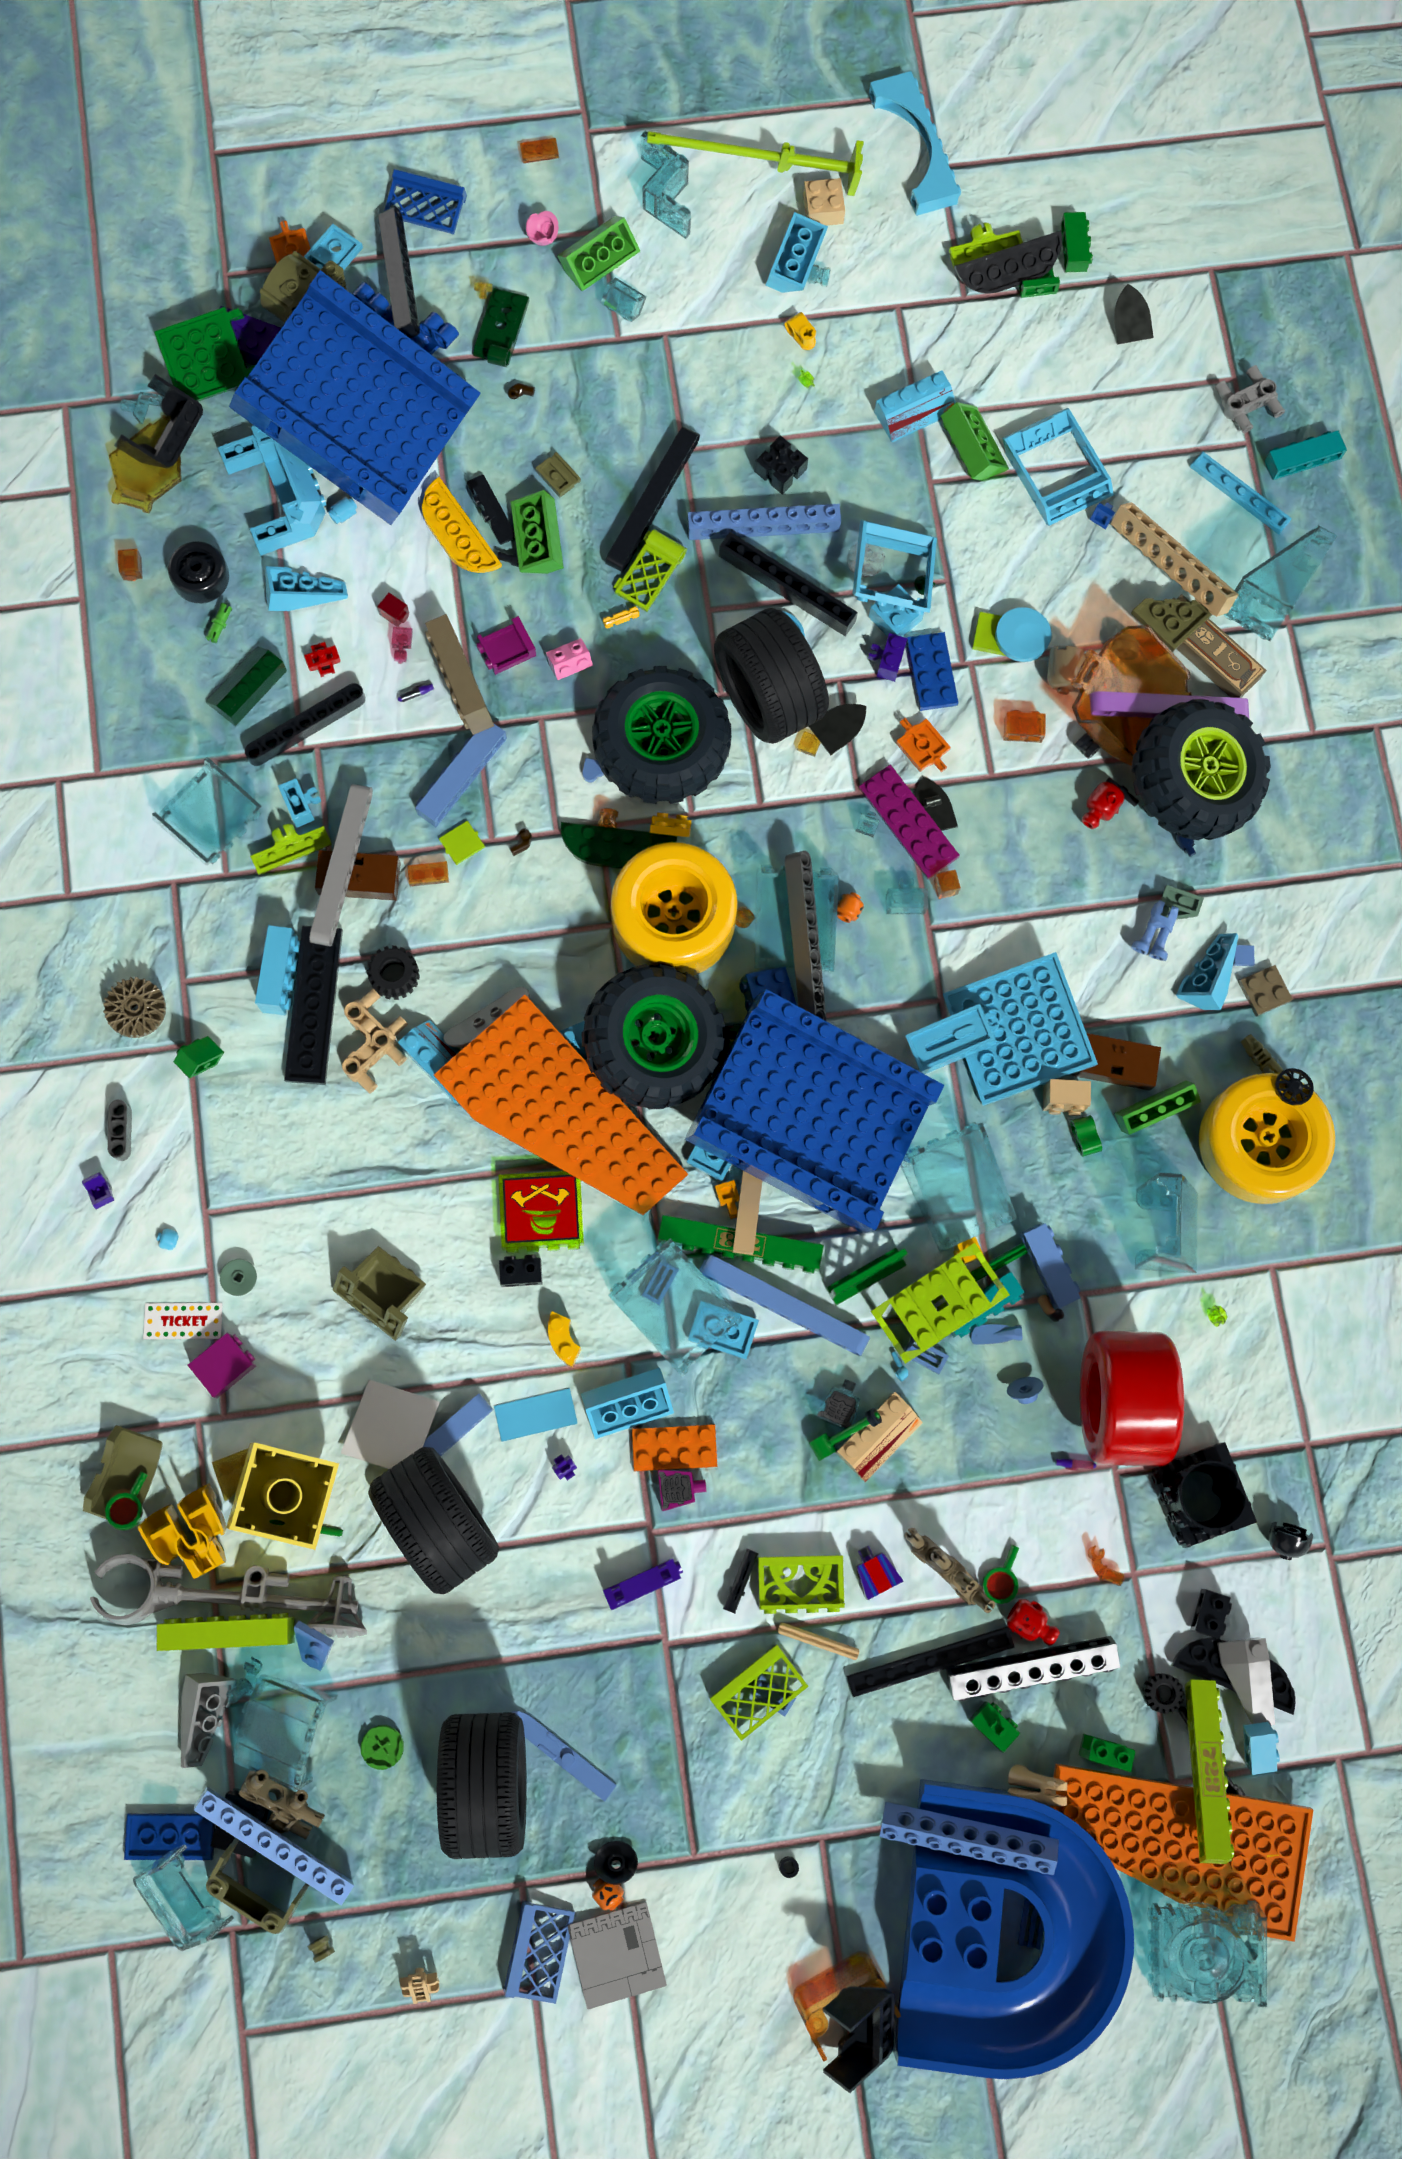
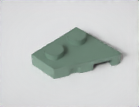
M1166 885L1161 897V901L1165 902L1161 915L1168 917L1171 907L1176 906L1179 908L1176 920L1197 917L1204 897Z

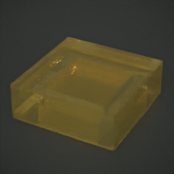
M804 731L797 751L815 757L821 742L814 734Z

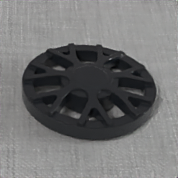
M1296 1068L1286 1069L1275 1080V1091L1278 1097L1287 1104L1302 1105L1313 1095V1082L1308 1074ZM1294 1073L1299 1074V1078H1298V1079H1297V1078H1294V1076H1293ZM1284 1074L1289 1076V1081L1283 1077ZM1305 1078L1308 1084L1303 1085L1301 1080ZM1279 1083L1286 1084L1285 1088L1280 1089ZM1303 1088L1309 1090L1308 1095L1302 1092ZM1286 1092L1292 1095L1290 1099L1284 1096ZM1300 1094L1302 1101H1297L1296 1095Z

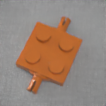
M281 221L282 232L269 237L276 263L294 251L304 257L311 249L305 229L289 230L287 221H284V225Z
M907 718L902 719L900 724L906 732L896 741L898 747L919 772L933 764L936 765L940 772H943L947 766L942 762L941 757L950 750L949 744L927 718L914 726L910 724Z

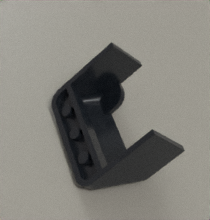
M155 374L147 386L164 397L161 402V410L171 418L155 448L148 444L138 445L122 434L114 446L141 463L171 468L177 462L203 414V407L198 401Z
M849 1986L843 1988L839 1995L823 2008L824 2013L850 2032L839 2040L838 2056L823 2069L824 2074L848 2093H851L893 2051L895 1995L887 1988Z

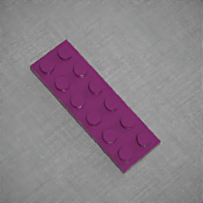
M891 764L859 786L860 791L927 879H930L960 857L959 853Z

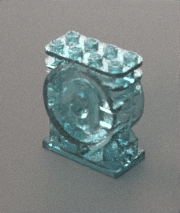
M1247 1901V1905H1231L1225 1912L1213 1905L1201 1902L1179 1903L1178 1907H1172L1170 1903H1165L1164 1907H1159L1157 1903H1152L1151 1908H1148V1920L1151 1922V1929H1148V1942L1151 1944V1951H1148V1964L1151 1966V1973H1148V1986L1152 1988V1995L1156 1997L1158 2002H1163L1164 1997H1169L1171 2002H1176L1177 1997H1182L1184 2002L1193 2001L1201 2004H1213L1224 2001L1232 1996L1237 2002H1256L1258 2007H1267V1917L1257 1901ZM1216 1925L1220 1926L1219 1934L1229 1942L1232 1948L1233 1955L1231 1960L1226 1944L1216 1935ZM1192 1926H1194L1193 1934H1191ZM1240 1935H1247V1940L1244 1942ZM1178 1949H1179V1962H1180V1965H1181V1967H1182V1969H1183V1972L1185 1973V1975H1186L1190 1980L1185 1979V1978L1180 1974V1972H1179V1970H1178V1967H1177V1952H1178ZM1203 1954H1209L1205 1960H1200Z

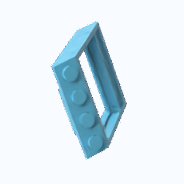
M1069 408L1002 438L1007 458L1048 526L1114 495L1109 474ZM1071 431L1095 473L1042 497L1021 462L1019 455Z
M861 520L852 594L857 596L856 600L868 602V599L876 601L875 604L885 607L887 603L893 604L895 609L905 611V608L913 609V613L923 615L924 612L930 613L937 538ZM866 543L927 557L924 599L917 598V600L869 590L866 589L867 586L861 585Z

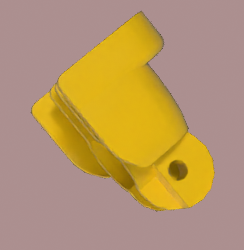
M210 1483L191 1492L177 1504L188 1527L194 1532L197 1542L193 1544L189 1542L178 1522L179 1516L172 1504L154 1512L138 1525L142 1538L145 1540L152 1555L160 1563L169 1565L173 1559L179 1556L185 1562L193 1579L226 1562L223 1548L215 1537L218 1534H225L226 1522L216 1502V1494Z

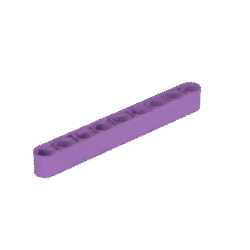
M1105 691L1090 694L1091 715L1154 718L1160 712L1179 702H1188L1192 699H1206L1214 701V703L1221 702L1234 707L1236 714H1243L1249 718L1247 698Z

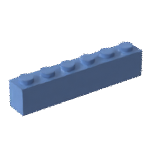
M494 724L493 727L473 735L472 738L469 737L465 741L464 748L460 753L457 752L453 756L452 763L448 768L445 767L441 771L440 778L436 782L431 783L428 793L424 797L419 798L415 808L417 815L434 827H437L507 739L506 732Z

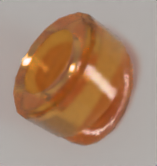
M739 907L735 924L740 928H748L755 919L754 914L745 907Z

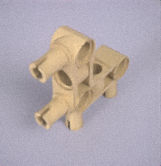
M373 988L360 1000L357 999L354 1002L348 1003L344 1009L347 1019L356 1030H360L365 1035L366 1042L344 1060L342 1069L348 1078L353 1082H358L369 1094L378 1087L366 1074L375 1063L386 1054L398 1066L407 1060V1057L396 1047L395 1036L408 1023L399 1016L389 1027L384 1028L368 1012V1008L380 998V995ZM352 1010H359V1014L356 1017L350 1016ZM386 1037L387 1041L385 1044H377L379 1038ZM355 1064L358 1066L355 1072H348L350 1065Z

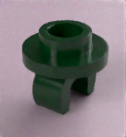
M921 575L915 579V589L921 595H924L926 575Z

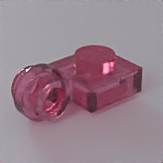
M393 627L391 644L392 648H399V650L394 652V661L398 662V664L407 662V651L404 648L411 649L412 628Z

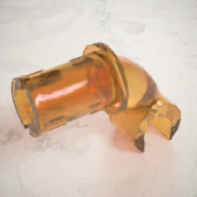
M1096 1545L1090 1547L1088 1557L1091 1559L1093 1569L1099 1577L1098 1579L1121 1586L1124 1580V1573L1107 1568V1565L1102 1564L1101 1559L1105 1555L1104 1548L1099 1550L1097 1556L1094 1552Z

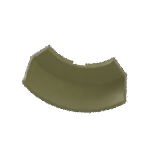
M116 1425L106 1439L101 1463H104L101 1474L96 1473L89 1490L84 1496L83 1511L106 1519L105 1509L109 1500L117 1494L129 1493L140 1472L148 1475L137 1495V1498L143 1505L159 1463L163 1443L157 1439ZM120 1499L111 1508V1518L115 1523L121 1525L128 1524L137 1516L138 1507L131 1499Z

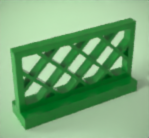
M894 1248L825 1289L835 1306L905 1267L906 1263L903 1258L908 1253L905 1248L900 1251Z

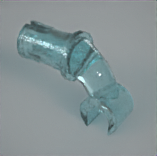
M251 1657V1664L245 1661L244 1670L247 1671L246 1676L241 1678L239 1683L226 1693L230 1702L236 1703L244 1695L250 1694L253 1691L256 1676L262 1669L261 1661Z

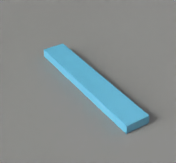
M1202 452L1191 464V469L1277 534H1280L1291 521V517L1205 452Z

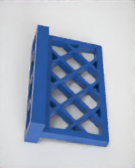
M394 169L392 174L393 181L384 211L398 203L401 208V214H404L402 215L404 222L454 234L462 205L467 198L465 188ZM396 186L404 188L406 193L397 197L395 194ZM415 192H421L424 197L415 202L411 195ZM409 196L412 204L403 208L400 201ZM434 196L439 197L441 202L432 206L428 199ZM427 201L430 208L421 213L417 206ZM450 201L458 202L457 207L451 211L446 205ZM444 205L447 213L438 217L435 210ZM415 207L419 214L413 218L408 217L406 212ZM433 212L436 219L432 222L425 221L424 216ZM451 217L453 221L451 228L443 226L441 221Z

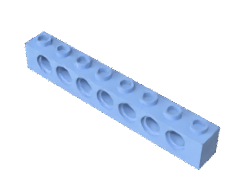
M206 1787L194 1805V1811L342 1906L353 1889L354 1884L351 1879L209 1787Z

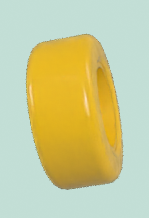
M1276 1073L1250 1075L1230 1085L1208 1106L1199 1130L1200 1154L1210 1176L1229 1194L1251 1203H1279L1311 1188L1328 1169L1335 1149L1333 1120L1322 1099L1313 1091L1312 1097L1302 1105L1295 1106L1285 1103L1278 1097L1275 1091V1080L1279 1075ZM1283 1075L1287 1081L1290 1080L1289 1076ZM1279 1083V1088H1285L1286 1084ZM1303 1088L1302 1092L1308 1095L1309 1090ZM1287 1092L1284 1094V1096L1288 1099H1290L1292 1096ZM1300 1094L1296 1095L1297 1101H1302ZM1263 1113H1270L1276 1116L1272 1126L1264 1123ZM1248 1118H1252L1257 1125L1254 1132L1243 1128V1124ZM1283 1125L1288 1127L1291 1138H1282L1280 1136L1279 1129ZM1251 1139L1254 1149L1246 1153L1241 1140ZM1279 1145L1290 1150V1153L1284 1160L1276 1153ZM1260 1152L1269 1154V1165L1257 1162Z

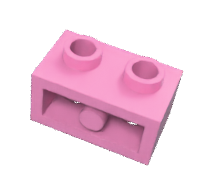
M581 638L546 652L550 668L557 680L593 666L589 650Z

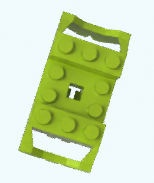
M973 1243L873 1309L871 1313L906 1364L972 1319L998 1304L1010 1294L977 1245ZM976 1256L998 1289L991 1303L960 1257ZM943 1295V1297L949 1305H947L946 1302H944L943 1304L937 1307V1309L939 1310L937 1311L931 1301H933V1303L935 1304L941 1299H943L941 1296ZM889 1304L892 1305L920 1349L905 1351L882 1317Z

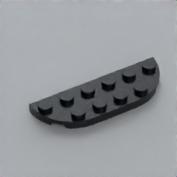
M1061 230L954 266L959 279L968 288L984 294L1001 292L1021 285L1022 281L1038 279L1052 269L1058 255H1060L1062 247Z
M1202 1638L1185 1645L1172 1661L1171 1666L1203 1679L1216 1681V1684L1235 1691L1220 1663L1217 1643L1226 1642L1224 1640ZM1269 1659L1274 1708L1294 1715L1296 1704L1294 1688L1287 1677V1673L1277 1663Z

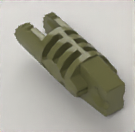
M1251 1034L1241 1041L1246 1053L1260 1067L1259 1069L1262 1073L1280 1074L1284 1071L1278 1062L1271 1057V1054L1264 1048L1263 1044L1257 1041Z

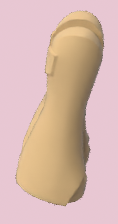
M1019 1764L1014 1765L1010 1769L1008 1775V1783L1010 1785L1033 1787L1041 1790L1039 1792L1013 1787L1008 1790L1012 1796L1031 1799L1047 1806L1059 1807L1067 1805V1797L1056 1794V1791H1067V1782L1034 1773L1027 1767Z

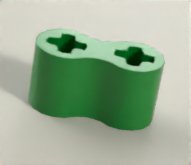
M1089 1115L1071 1120V1129L1080 1155L1083 1157L1101 1152L1102 1143L1093 1117Z

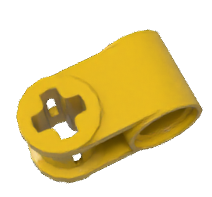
M799 312L784 323L787 332L802 349L811 350L815 347L816 330L802 312Z

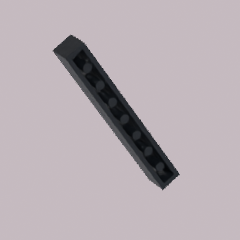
M729 532L719 546L720 558L843 636H846L855 624L857 611L732 532Z

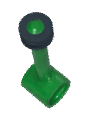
M872 1408L865 1412V1418L831 1438L825 1433L809 1442L818 1461L836 1452L835 1444L868 1425L875 1427L882 1423L878 1411Z

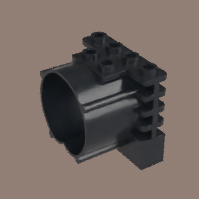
M1225 1442L1175 1459L1167 1465L1152 1468V1480L1160 1489L1159 1498L1161 1503L1167 1507L1169 1512L1167 1513L1168 1521L1171 1525H1174L1176 1530L1174 1534L1178 1545H1182L1183 1548L1191 1547L1230 1531L1257 1523L1251 1508V1502L1247 1498L1237 1473L1236 1465L1233 1463ZM1193 1471L1204 1472L1211 1476L1213 1479L1212 1490L1221 1500V1507L1218 1513L1213 1518L1204 1522L1194 1521L1185 1510L1182 1501L1184 1480Z

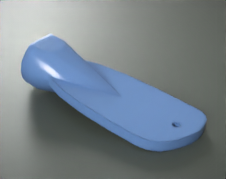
M998 1324L976 1326L972 1332L971 1341L975 1345L1003 1343L1013 1339L1020 1341L1022 1340V1326L1016 1325L1011 1327Z

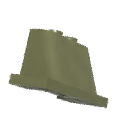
M378 1246L353 1272L345 1266L342 1267L338 1272L333 1291L396 1341L401 1336L408 1319L404 1313L424 1290L426 1283L419 1279L411 1269L404 1267L396 1257L389 1255Z

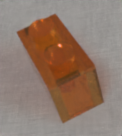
M1019 710L1007 712L1004 718V741L1042 743L1045 737L1046 714H1041L1038 711L1024 713Z

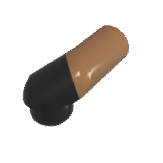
M1042 1295L1037 1299L1044 1313L1052 1321L1059 1322L1060 1319L1064 1318L1062 1309L1057 1308L1054 1310L1047 1295Z

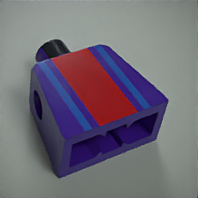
M869 1545L858 1550L863 1562L855 1566L866 1600H870L904 1582L883 1553L874 1556Z

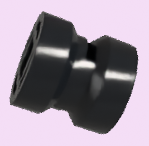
M1087 732L1076 742L1075 747L1078 750H1082L1084 756L1090 759L1098 752L1102 745L1098 741H1094L1093 736Z

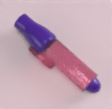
M1069 1458L1056 1459L1055 1465L1065 1467L1067 1470H1078V1468L1093 1470V1468L1097 1467V1464L1093 1461Z

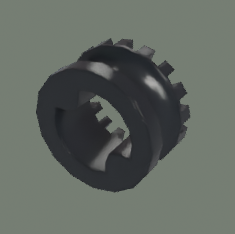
M784 1857L779 1862V1871L784 1877L793 1878L799 1871V1864L793 1857ZM787 1861L793 1862L794 1870L791 1873H785L786 1869L783 1865Z

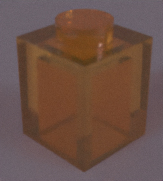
M137 549L118 550V567L123 580L135 581L142 579V557Z
M956 869L936 874L934 884L938 899L958 895L961 887Z

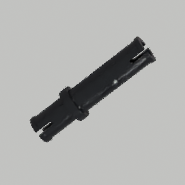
M746 1549L733 1586L729 1587L730 1593L723 1607L724 1610L736 1614L741 1597L745 1595L744 1589L759 1553Z

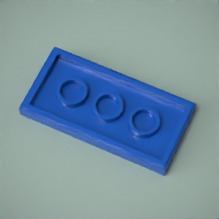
M128 1813L124 1860H213L214 1847L210 1845L215 1831V1824L199 1813Z

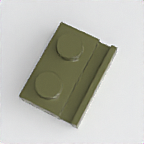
M557 452L535 468L537 474L559 498L571 490L575 484L581 482V478Z

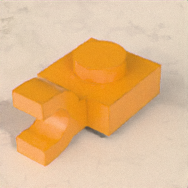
M735 1181L715 1185L720 1206L727 1205L730 1219L737 1218L738 1210L735 1202H738L740 1197Z

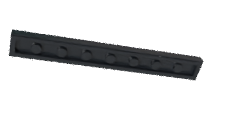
M1006 1626L850 1674L846 1677L852 1697H856L1015 1647L1009 1628Z

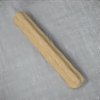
M783 1622L779 1624L778 1633L853 1660L858 1658L859 1649Z

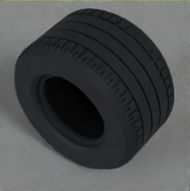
M774 608L764 609L722 631L717 636L714 643V655L719 673L737 711L758 739L771 744L778 743L818 722L826 715L829 707V695L822 671L804 635L786 613Z
M419 1448L414 1454L412 1453L403 1461L393 1466L392 1469H389L371 1482L368 1495L377 1514L406 1560L433 1593L446 1594L450 1592L454 1587L463 1583L497 1558L499 1546L492 1532L460 1482L434 1448Z
M503 1712V1714L450 1715L441 1726L437 1759V1821L441 1850L452 1859L516 1856L523 1849L526 1829L527 1771L523 1721L512 1712Z

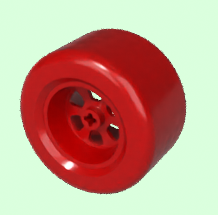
M1098 1331L1088 1339L1083 1352L1080 1372V1418L1085 1447L1091 1459L1097 1464L1164 1466L1169 1464L1176 1456L1183 1431L1184 1384L1178 1351L1172 1339L1165 1333Z

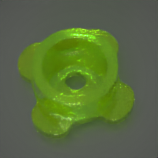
M800 370L801 375L798 377V380L807 389L810 386L814 387V377L808 371Z
M1214 1305L1212 1309H1207L1208 1318L1214 1326L1218 1327L1220 1324H1225L1227 1313L1223 1307Z

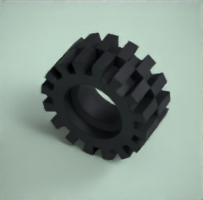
M1156 1673L1154 1676H1150L1148 1681H1145L1144 1684L1146 1686L1143 1688L1145 1695H1143V1698L1152 1710L1164 1714L1173 1713L1176 1708L1179 1709L1181 1707L1180 1703L1184 1701L1182 1695L1185 1694L1182 1691V1684L1172 1675ZM1160 1685H1167L1171 1690V1697L1166 1702H1161L1156 1697V1689Z

